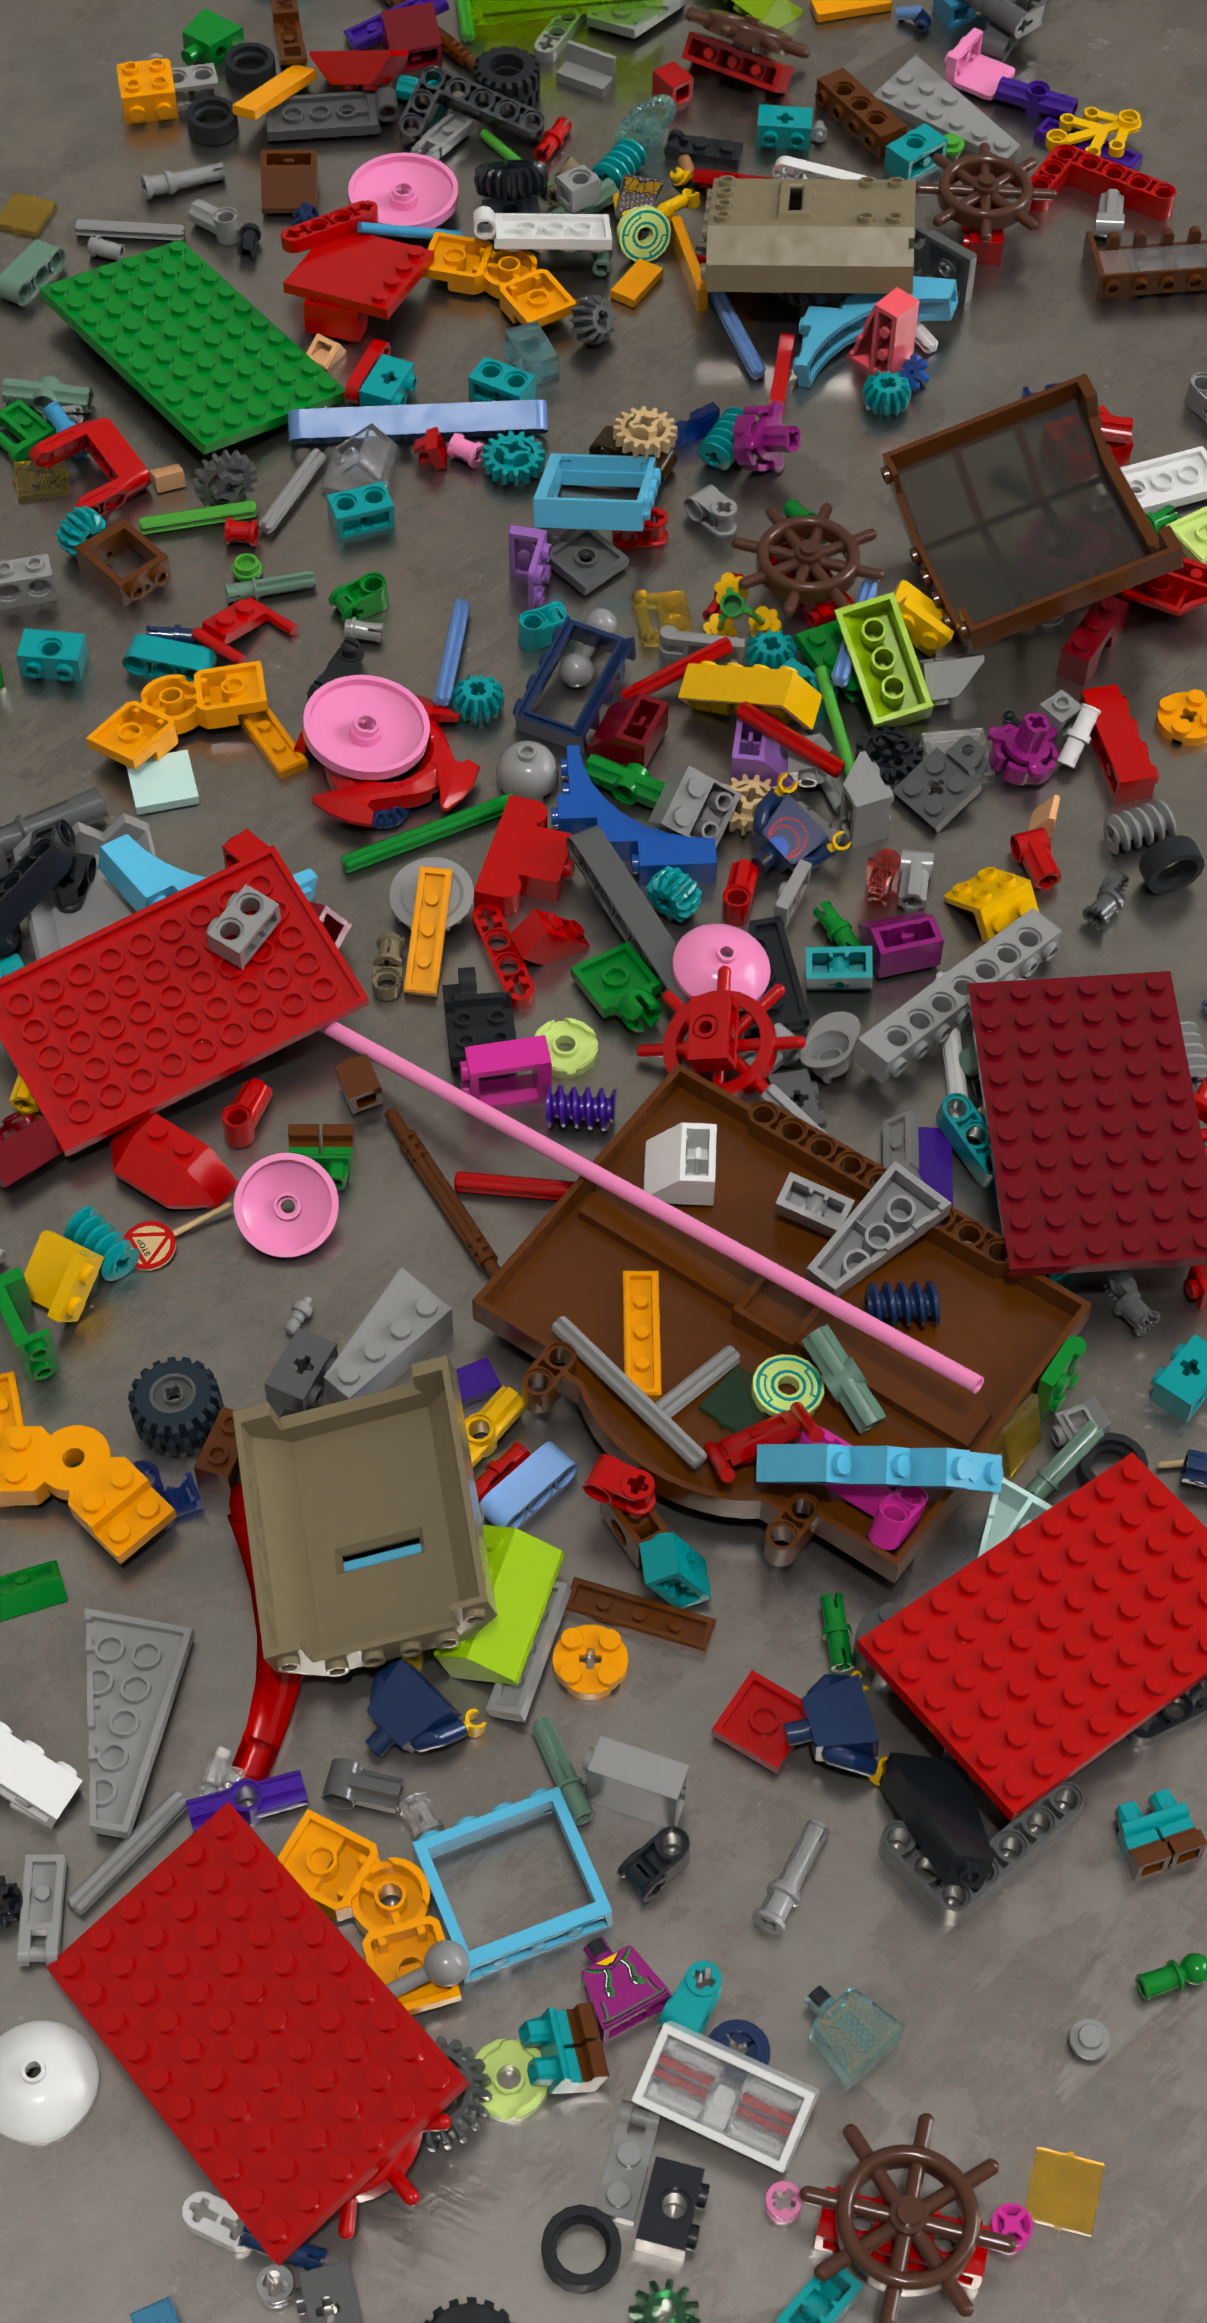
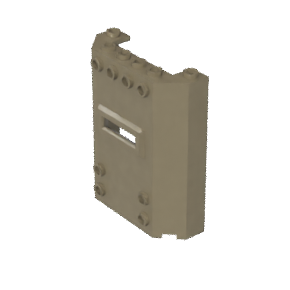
M730 175L714 178L713 188L707 189L704 224L702 225V242H707L706 263H701V281H706V292L889 294L898 287L908 294H913L916 180H905L902 177L876 180V178L870 176L860 179H738Z
M447 1355L411 1364L415 1382L279 1417L268 1402L232 1411L263 1657L275 1672L337 1677L347 1674L349 1669L361 1666L378 1667L389 1659L397 1657L413 1658L421 1655L424 1650L436 1647L442 1649L455 1647L460 1641L471 1639L498 1616L457 1371ZM417 1538L420 1539L421 1552L344 1571L343 1557Z

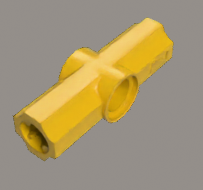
M502 1386L478 1413L472 1414L465 1419L473 1468L482 1458L489 1457L495 1452L498 1440L527 1409L519 1393L510 1387ZM479 1432H485L488 1434L486 1437L482 1439L473 1438V1436Z

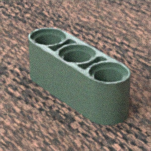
M40 239L33 241L0 274V297L20 306L26 305L39 292V288L45 286L61 270L65 262V251Z

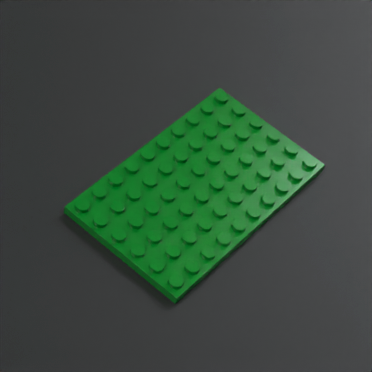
M182 240L149 249L140 254L102 265L93 270L79 273L39 288V297L204 455L288 423L287 412L290 410L328 408L345 401V389Z

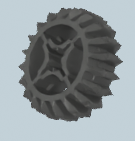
M440 2036L437 2037L435 2043L456 2067L463 2070L465 2078L469 2081L470 2085L441 2112L447 2114L450 2109L460 2106L450 2116L451 2126L449 2129L422 2133L419 2149L425 2143L426 2148L430 2152L437 2150L440 2141L446 2150H452V2138L457 2137L462 2143H467L468 2139L464 2131L468 2127L475 2132L479 2131L480 2126L475 2121L476 2116H488V2110L481 2103L492 2100L490 2091L484 2089L491 2084V2078L487 2073H482L486 2067L482 2059H475L476 2053L471 2047H466L462 2050L463 2045L459 2040L453 2039L448 2045L446 2039Z

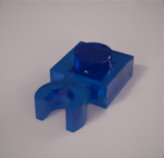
M712 402L691 412L689 420L676 422L674 426H677V445L682 446L691 438L696 442L706 437L720 418V408Z

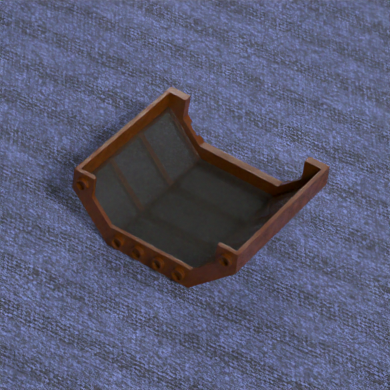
M1086 373L882 454L885 467L880 468L885 484H890L912 548L909 549L912 562L915 566L920 565L922 569L920 571L922 582L925 588L931 587L933 591L930 593L931 599L935 602L937 609L943 608L945 614L941 615L943 623L954 631L957 642L972 650L1184 567L1182 546L1171 526L1159 529L1158 538L1113 456L1110 444H1106L1101 430L1103 423L1099 413L1098 394Z

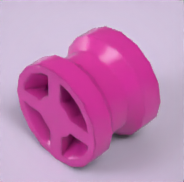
M1007 2203L1001 2205L994 2212L989 2224L993 2232L1017 2235V2237L1012 2236L1017 2243L1015 2251L1004 2254L1011 2255L1022 2251L1032 2235V2216L1027 2209L1019 2204Z

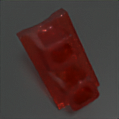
M885 848L879 850L874 858L868 857L866 864V887L870 891L868 902L871 904L886 907L890 893L898 895L901 858L893 849Z

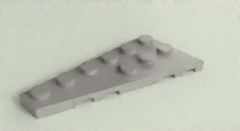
M917 55L873 94L897 117L917 127L926 123L942 135L953 133L960 136L965 142L964 149L974 154H979V146L984 142L990 146V155L1004 157L1013 161L1020 154L1021 145Z
M84 1608L86 1622L85 1651L87 1654V1727L89 1739V1825L92 1833L129 1840L195 1633L193 1627Z

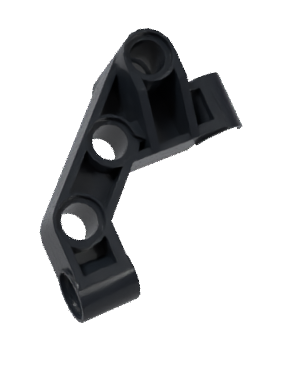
M63 818L34 830L31 835L29 850L6 874L0 876V959L7 957L17 948L21 934L20 923L70 870L76 838L71 825Z

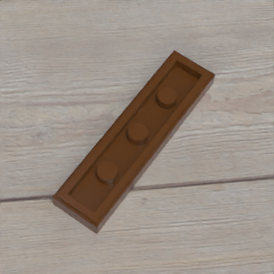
M573 1578L570 1586L572 1592L563 1615L706 1657L717 1619L581 1578Z

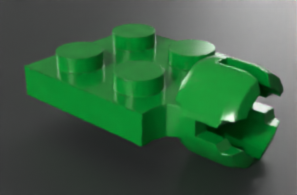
M837 620L797 633L794 638L796 647L811 668L814 670L817 667L826 666L831 681V674L843 641ZM852 668L848 684L840 688L848 700L859 703L861 700L854 691H857L863 700L864 697L854 668Z
M628 942L570 967L571 977L603 1018L616 1015L634 1032H644L645 1030L638 1022L640 1019L649 1029L659 1021L661 1017V1004L654 996L661 993V983Z

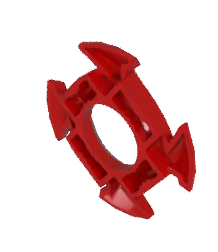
M415 695L423 704L430 722L428 745L417 771L403 780L383 783L346 777L322 764L331 791L313 795V805L331 817L349 824L370 828L373 825L374 812L385 809L391 811V808L401 806L403 809L417 807L432 801V794L437 791L440 794L441 811H449L468 794L474 786L480 771V766L469 759L464 762L454 759L445 734L437 724L441 722L460 721V715L448 707L436 706L433 700ZM302 731L295 744L294 752L307 753L309 748L305 743Z

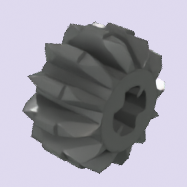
M587 295L577 299L576 306L570 308L573 318L569 320L573 323L571 332L577 334V341H582L589 345H597L605 340H609L610 333L615 331L612 323L616 318L612 316L614 307L609 306L608 299L597 295Z

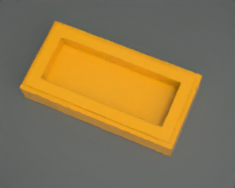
M639 258L610 290V298L635 308L663 277V268Z

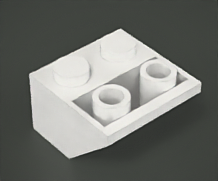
M682 1122L647 1140L644 1191L668 1204L713 1206L717 1124Z

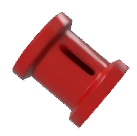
M233 517L226 519L224 529L225 544H231L233 541L250 543V546L253 547L257 546L259 537L258 520L252 519L251 522L234 521Z

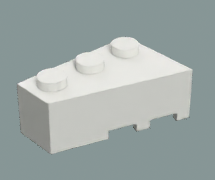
M0 1721V1795L11 1802L9 1804L11 1808L52 1828L83 1780L77 1777V1771L70 1765L62 1761L55 1763L44 1756L45 1752L39 1745L29 1740L22 1742L11 1735L12 1730Z

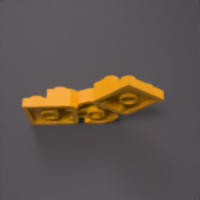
M434 232L428 249L435 251V261L422 277L448 281L449 291L472 295L486 291L489 295L499 299L501 310L514 324L520 322L528 332L572 314L570 308L576 306V301L548 270H537V259L530 250L521 249L517 252H509L505 249H500L495 252L489 240Z
M261 660L199 670L194 674L193 682L187 681L186 676L179 674L166 675L154 679L141 691V703L138 701L126 702L86 737L88 748L136 770L149 757L159 761L178 744L177 734L188 732L198 725L207 729L239 725L238 715L269 710Z
M72 1425L59 1429L50 1435L42 1426H5L4 1434H0V1506L40 1505L50 1496V1493L60 1499L68 1500V1506L74 1519L120 1565L177 1517L175 1509L151 1487L149 1480L126 1457H113L107 1440L94 1428ZM82 1462L77 1467H71L74 1463Z
M310 1809L306 1810L277 1858L328 1918L336 1922L354 1918L358 1929L365 1935L362 1941L365 1961L385 1984L422 1967L424 1956L430 1946L438 1941L445 1940L440 1921L430 1916V1887L425 1874L414 1863L403 1858L390 1857L387 1858L388 1860L380 1861L376 1843ZM389 1895H395L401 1899L394 1906H386L381 1903L382 1899ZM431 1981L397 1997L411 2015L462 2001L458 1984L451 1987H441Z

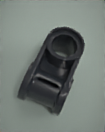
M73 853L70 870L52 888L56 892L54 902L59 911L73 913L82 908L89 887L93 883L96 874L97 863L94 855Z
M668 1826L661 1829L643 1847L634 1851L624 1860L617 1874L622 1879L627 1878L641 1892L640 1898L644 1902L652 1900L664 1889L667 1883L689 1864V1836L680 1827ZM669 1844H675L680 1846L682 1851L677 1855H667L663 1852V1848Z

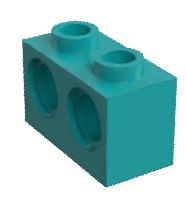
M485 356L468 377L469 399L475 402L534 400L536 397V375Z
M384 481L326 495L328 517L338 541L395 527L394 504Z

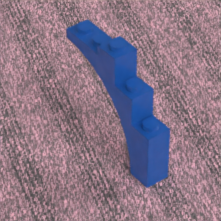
M566 745V758L560 759L561 778L567 777V782L562 783V794H557V807H551L552 827H558V831L574 835L594 825H598L623 862H631L632 874L638 873L639 886H647L650 879L666 866H670L673 869L678 867L682 873H689L691 880L696 881L697 884L716 883L717 855L715 838L687 837L666 833L641 824L625 815L607 801L591 782L582 762L579 745Z

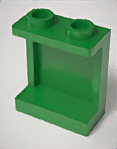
M20 1267L0 1274V1327L26 1382L29 1383L34 1380L48 1378L60 1369L49 1328L29 1335L21 1320L33 1316L34 1312L25 1277Z

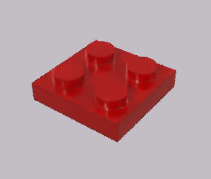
M751 1670L713 1726L711 1735L777 1774L796 1746H788L783 1723L803 1719L801 1698Z

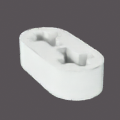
M204 2191L195 2192L186 2199L182 2208V2214L187 2228L192 2233L231 2252L242 2253L249 2250V2248L244 2246H238L240 2236L237 2240H232L231 2230L223 2226L226 2222L234 2227H238L242 2222L226 2200ZM204 2204H208L210 2214L217 2218V2220L214 2222L203 2217L199 2223L195 2222L196 2218L192 2210L194 2208L202 2209Z

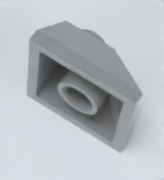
M965 653L918 660L933 706L948 704V698L958 697L983 664L984 655Z

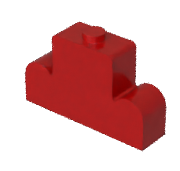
M509 795L474 889V909L478 905L485 903L497 906L501 910L503 917H511L521 909V895L550 902L559 901L566 879L571 880L575 870V863L566 846V838L573 834L548 829V810L542 802Z

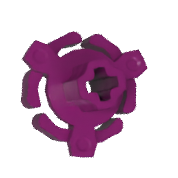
M773 401L770 407L758 405L745 406L743 413L747 415L738 414L733 426V453L737 463L744 465L747 471H764L771 468L774 473H780L785 467L781 453L797 452L801 445V432L798 427L783 425L781 417L784 406L779 401ZM755 415H757L760 418L758 419V421H754L756 418Z
M1039 712L1027 713L1019 727H1015L1012 724H1006L1002 728L991 726L987 739L993 742L988 755L992 770L999 772L1004 764L1006 767L1002 778L1016 785H1039L1049 780L1056 767L1059 752L1053 742L1058 732L1049 724L1048 717Z

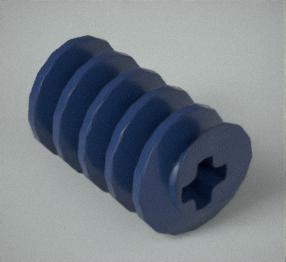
M899 1281L894 1292L889 1282L882 1284L880 1292L876 1284L870 1282L864 1296V1312L884 1322L885 1317H889L892 1327H897L900 1317H904L907 1327H911L914 1317H918L921 1327H925L928 1316H932L935 1326H939V1293L936 1291L932 1281L925 1282L923 1291L917 1281L911 1282L908 1291L905 1283Z

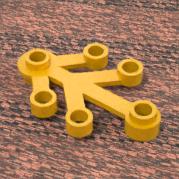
M1087 107L1084 110L1083 119L1075 117L1070 113L1062 114L1059 121L1060 129H1052L1047 132L1045 146L1048 152L1051 153L1057 145H1071L1093 139L1091 145L1085 151L1101 156V148L1108 134L1118 132L1115 140L1109 142L1108 154L1111 157L1119 158L1124 155L1125 142L1128 135L1136 133L1141 129L1142 120L1140 119V114L1132 109L1122 110L1119 115L1100 111L1095 107ZM1099 121H1103V122H1106L1107 124H1100V123H1098V122H1099ZM1074 128L1083 129L1082 131L1074 132L1071 134H1067L1065 132L1074 130Z

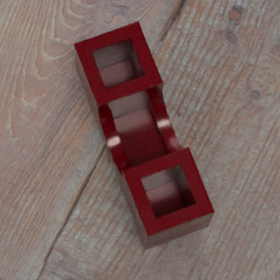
M1112 596L1094 602L1061 649L1056 675L1084 687L1097 669L1104 646L1111 648L1123 631L1129 603Z

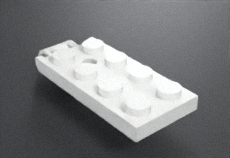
M487 206L478 207L473 213L475 235L482 240H494V249H505L509 252H517L521 249H533L537 252H546L548 250H562L564 252L589 250L595 253L612 250L609 214L494 213ZM484 221L489 222L488 224H485V225L480 224L481 222H484Z
M1203 446L1120 467L1132 490L1139 492H1134L1145 513H1154L1166 505L1179 507L1207 499V451ZM1094 474V476H1091L1085 480L1098 476V474ZM1102 485L1081 493L1093 513H1104L1107 510H1113L1115 513L1114 522H1122Z

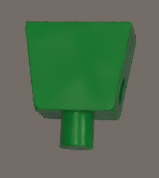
M204 8L183 30L184 50L181 52V58L187 65H192L199 61L203 64L214 63L216 67L224 62L225 55L230 48L244 43L243 27Z

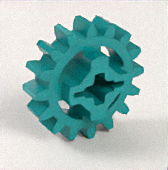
M509 431L508 436L498 433V440L489 438L488 445L483 446L482 467H485L486 475L492 474L493 481H497L500 478L503 479V485L513 481L514 485L518 486L520 480L528 484L530 483V476L538 478L539 471H544L545 450L542 449V442H535L534 435L526 438L523 431L519 435H514L513 431Z

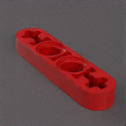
M362 200L286 228L281 232L282 249L288 253L303 252L357 231L358 222L377 223L378 205L373 201Z
M780 334L769 407L773 401H779L785 408L795 343L794 334Z
M480 904L472 913L473 929L498 986L503 993L511 991L513 1009H527L534 1003V983L523 959L509 936L510 930L501 910L494 905ZM484 917H487L489 921H492V928L489 930L486 920L482 919ZM495 939H500L507 943L504 947L498 949L489 945ZM504 964H513L518 969L513 973H504L500 970V967ZM518 983L520 992L525 995L519 996L515 992L514 984Z

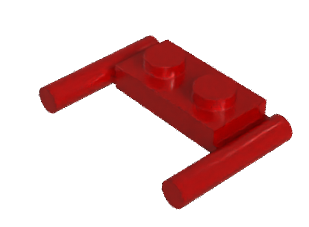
M249 597L247 600H239L202 621V628L196 627L192 631L191 637L234 664L245 663L246 656L227 645L228 643L265 623V621L291 636L296 634L298 625Z
M794 1402L790 1406L789 1411L785 1410L719 1440L717 1444L712 1441L707 1442L703 1446V1450L721 1480L729 1483L734 1480L735 1472L727 1460L730 1461L732 1466L748 1464L757 1458V1444H789L792 1439L800 1436L797 1429L800 1426L813 1442L821 1441L824 1433L801 1402Z

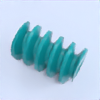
M624 138L619 140L591 171L597 174L600 182L610 178L615 182L617 189L620 190L623 175H634L645 165L647 154L638 142Z
M737 407L727 408L697 448L701 460L717 470L724 471L728 469L735 460L733 453V426L738 414L747 415L743 413V409Z
M86 1206L77 1211L69 1220L64 1231V1237L104 1257L99 1272L105 1280L115 1281L125 1277L136 1266L139 1259V1250L137 1248L132 1249L131 1242L123 1239L121 1232L114 1231V1226L106 1222L103 1215L97 1214L93 1206Z

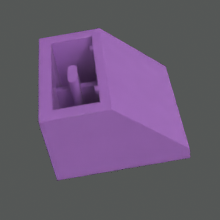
M737 718L730 780L734 777L738 781H742L743 774H746L749 780H753L757 774L760 776L761 782L771 779V787L778 786V776L782 772H788V749ZM789 774L782 781V786L789 787L794 782Z

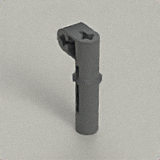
M962 0L974 9L977 16H985L1018 39L1042 25L1047 0Z
M95 787L23 818L19 814L13 822L1 826L0 876L10 870L7 859L14 857L13 849L31 831L62 818L69 822L71 827L77 822L88 826L108 818L107 808L98 789Z

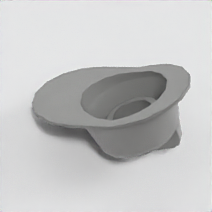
M832 1012L816 1021L806 1039V1045L801 1049L799 1057L801 1063L810 1067L814 1074L822 1077L826 1084H830L834 1077L846 1073L851 1068L854 1047L861 1030L859 1019L849 1012Z

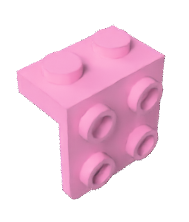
M973 28L967 36L961 38L959 44L953 50L947 53L944 61L946 66L945 80L957 89L969 92L981 99L992 100L995 97L1001 77L1004 76L1012 79L1015 76V68L980 54L983 31Z

